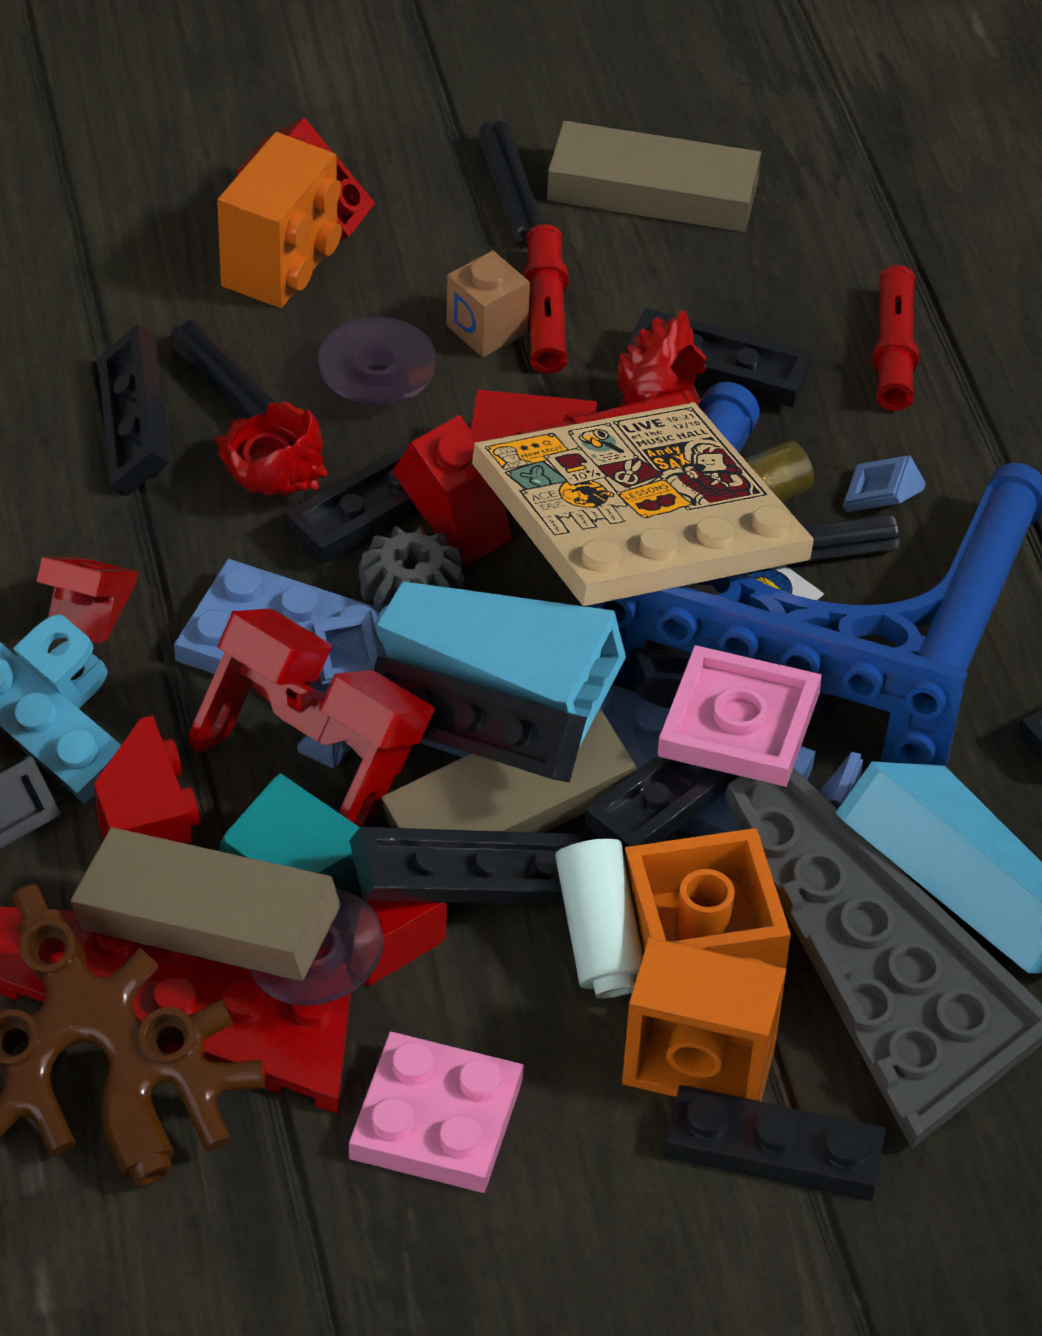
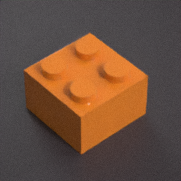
M275 132L217 199L222 287L282 309L296 290L301 291L307 286L314 268L325 255L330 256L334 253L341 238L342 228L337 223V202L341 193V182L337 180V158L335 153Z
M757 828L625 847L624 858L643 955L650 937L668 942H686L698 949L738 958H755L768 965L786 968L791 934Z
M649 937L629 1002L622 1084L677 1097L679 1085L761 1101L775 1050L786 968L768 965L755 958H738L698 949L686 942H668Z

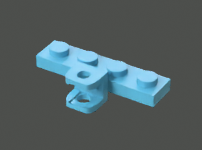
M58 614L38 624L13 648L17 656L0 642V732L28 756H32L38 765L85 805L95 795L94 782L120 748L121 744L79 709L102 686L107 677L108 670L103 661L92 654L94 647L90 638L63 615ZM59 638L68 639V641L63 642L48 653L49 645L54 640ZM84 666L85 668L83 674L78 679L71 680V678Z

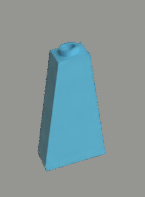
M402 581L390 604L381 610L377 621V637L384 646L387 658L396 659L587 717L580 745L626 658L615 611Z
M871 762L838 808L836 814L848 826L1027 973H1042V862L946 766Z

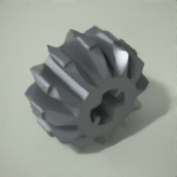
M395 525L390 538L374 536L369 551L362 553V560L359 563L360 594L364 603L374 606L376 611L381 612L385 606L390 604L402 581L464 590L463 560L460 556L459 548L449 546L445 533L426 536L422 525L414 533H405Z

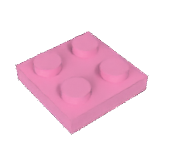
M695 645L659 737L658 757L787 787L820 694L822 674Z
M390 1031L349 1141V1159L485 1193L523 1081L524 1064Z

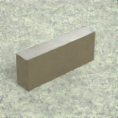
M563 121L548 171L547 201L746 232L758 184L761 151Z
M600 708L579 747L570 783L546 778L478 755L469 754L382 796L385 818L391 828L546 833L585 814L586 808L637 770L635 763Z
M113 827L110 828L70 900L82 930L302 982L341 906L332 876Z

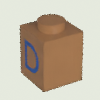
M494 250L447 274L446 326L482 358L528 333L530 282Z

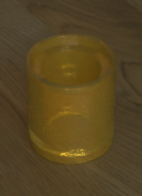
M787 440L745 459L781 502L807 492L813 487L814 473L810 460L803 448L793 440Z

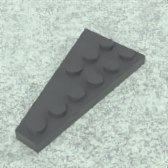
M795 768L792 770L787 787L742 776L728 784L725 801L741 830L757 828L781 906L908 1144L913 1149L1042 1046V1003L897 865L848 826L836 814L838 809Z

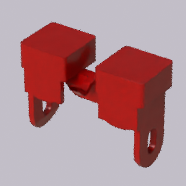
M273 609L232 611L217 645V648L224 652L189 734L191 749L200 753L207 751L229 736L252 686L259 695L271 703L273 713L286 723L324 746L345 741V744L352 747L358 756L363 759L339 814L358 827H371L383 804L382 796L388 793L395 775L400 774L412 746L420 744L435 708L372 670L334 674L326 693L316 691L309 686L311 682L317 681L332 649L330 643ZM222 707V709H221V711H220V714H219V716H218V718H217V720H216L214 726L212 727V725H213V723H214V721H215V718H216V716H217V714H218L220 708Z

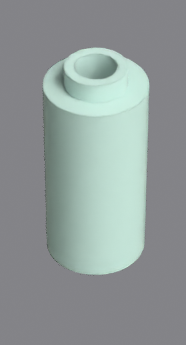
M595 839L566 846L555 853L579 985L584 989H594L597 998H613L632 993L643 959V950L622 843L617 839Z

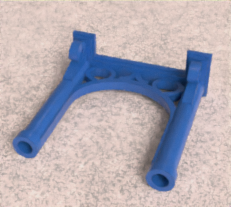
M732 382L716 383L707 389L698 407L740 453L759 419L758 402L749 390L739 384ZM1009 463L996 469L987 484L982 500L946 577L930 591L908 600L879 605L829 603L776 589L743 573L690 584L711 585L720 593L719 595H712L680 586L588 605L586 607L615 611L626 658L614 682L636 688L628 671L633 647L646 649L647 640L692 653L696 645L822 674L821 692L891 712L880 762L941 765L947 767L967 679V670L1028 528L1042 514V475L1036 469L1021 463ZM932 621L926 636H921L917 627ZM882 635L898 647L892 648L858 637Z

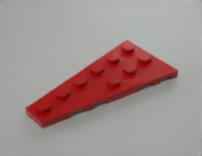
M0 906V995L15 1000L28 996L44 1002L46 996L45 984L37 979L20 953L21 937L17 930L18 926L23 922L17 907ZM58 910L64 923L71 928L86 952L85 967L94 975L102 978L112 976L138 948L146 952L159 965V968L140 987L134 998L133 1009L139 1020L143 1021L151 1012L163 1007L180 1009L189 1016L222 999L234 1025L204 1040L203 1057L206 1060L223 1063L262 1060L265 1070V1089L279 1094L283 1087L315 1098L316 1107L338 1114L356 953V929L329 928L302 982L81 929L74 911ZM65 952L54 954L49 964L58 962L63 958ZM184 1040L171 1042L165 1053L178 1051L182 1047Z

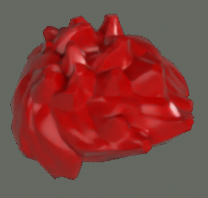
M680 311L677 317L671 318L668 322L656 317L652 320L650 331L643 328L639 331V335L634 337V344H630L627 347L629 353L622 352L619 355L618 378L616 380L624 397L621 406L676 392L677 389L686 388L691 393L694 402L698 406L700 399L694 387V382L698 373H705L707 370L705 366L707 357L694 345V334L692 328H690L687 311Z
M285 401L279 404L270 402L266 413H257L249 419L240 418L239 420L231 421L227 433L215 437V442L219 447V457L226 464L227 470L235 481L247 489L250 494L260 492L266 496L275 494L287 496L298 490L303 492L308 489L318 491L319 484L317 479L325 478L328 474V471L323 466L324 459L321 453L324 444L317 419L309 409L304 411Z

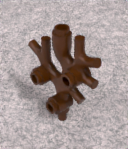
M33 884L17 890L12 898L23 920L17 928L21 937L20 953L37 979L45 984L46 996L42 1008L35 1014H28L18 1009H7L0 1012V1069L6 1075L4 1087L0 1093V1138L18 1119L25 1117L35 1122L50 1156L64 1154L75 1147L76 1142L52 1091L50 1075L52 1065L62 1051L70 1045L89 1042L101 1047L107 1055L109 1062L108 1076L101 1098V1118L104 1135L122 1177L126 1179L131 1178L135 1187H145L167 1177L174 1170L170 1161L174 1156V1150L151 1102V1092L160 1083L168 1082L177 1088L206 1152L216 1151L229 1144L232 1138L217 1108L216 1100L219 1095L227 1091L264 1088L265 1070L262 1060L223 1063L208 1061L203 1057L204 1040L234 1025L222 999L189 1016L180 1009L163 1007L151 1012L143 1021L139 1020L133 1009L134 998L140 987L159 968V965L146 952L138 948L112 976L102 978L94 975L85 967L86 952L71 928L64 923L59 911L56 909L48 910L39 887ZM65 952L62 959L56 963L49 964L54 954ZM184 1040L182 1047L178 1051L165 1053L171 1042ZM28 1041V1046L22 1053L12 1055L14 1048L19 1043Z

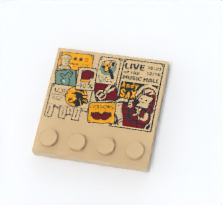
M695 402L474 443L472 464L582 606L810 560L814 541L813 537Z

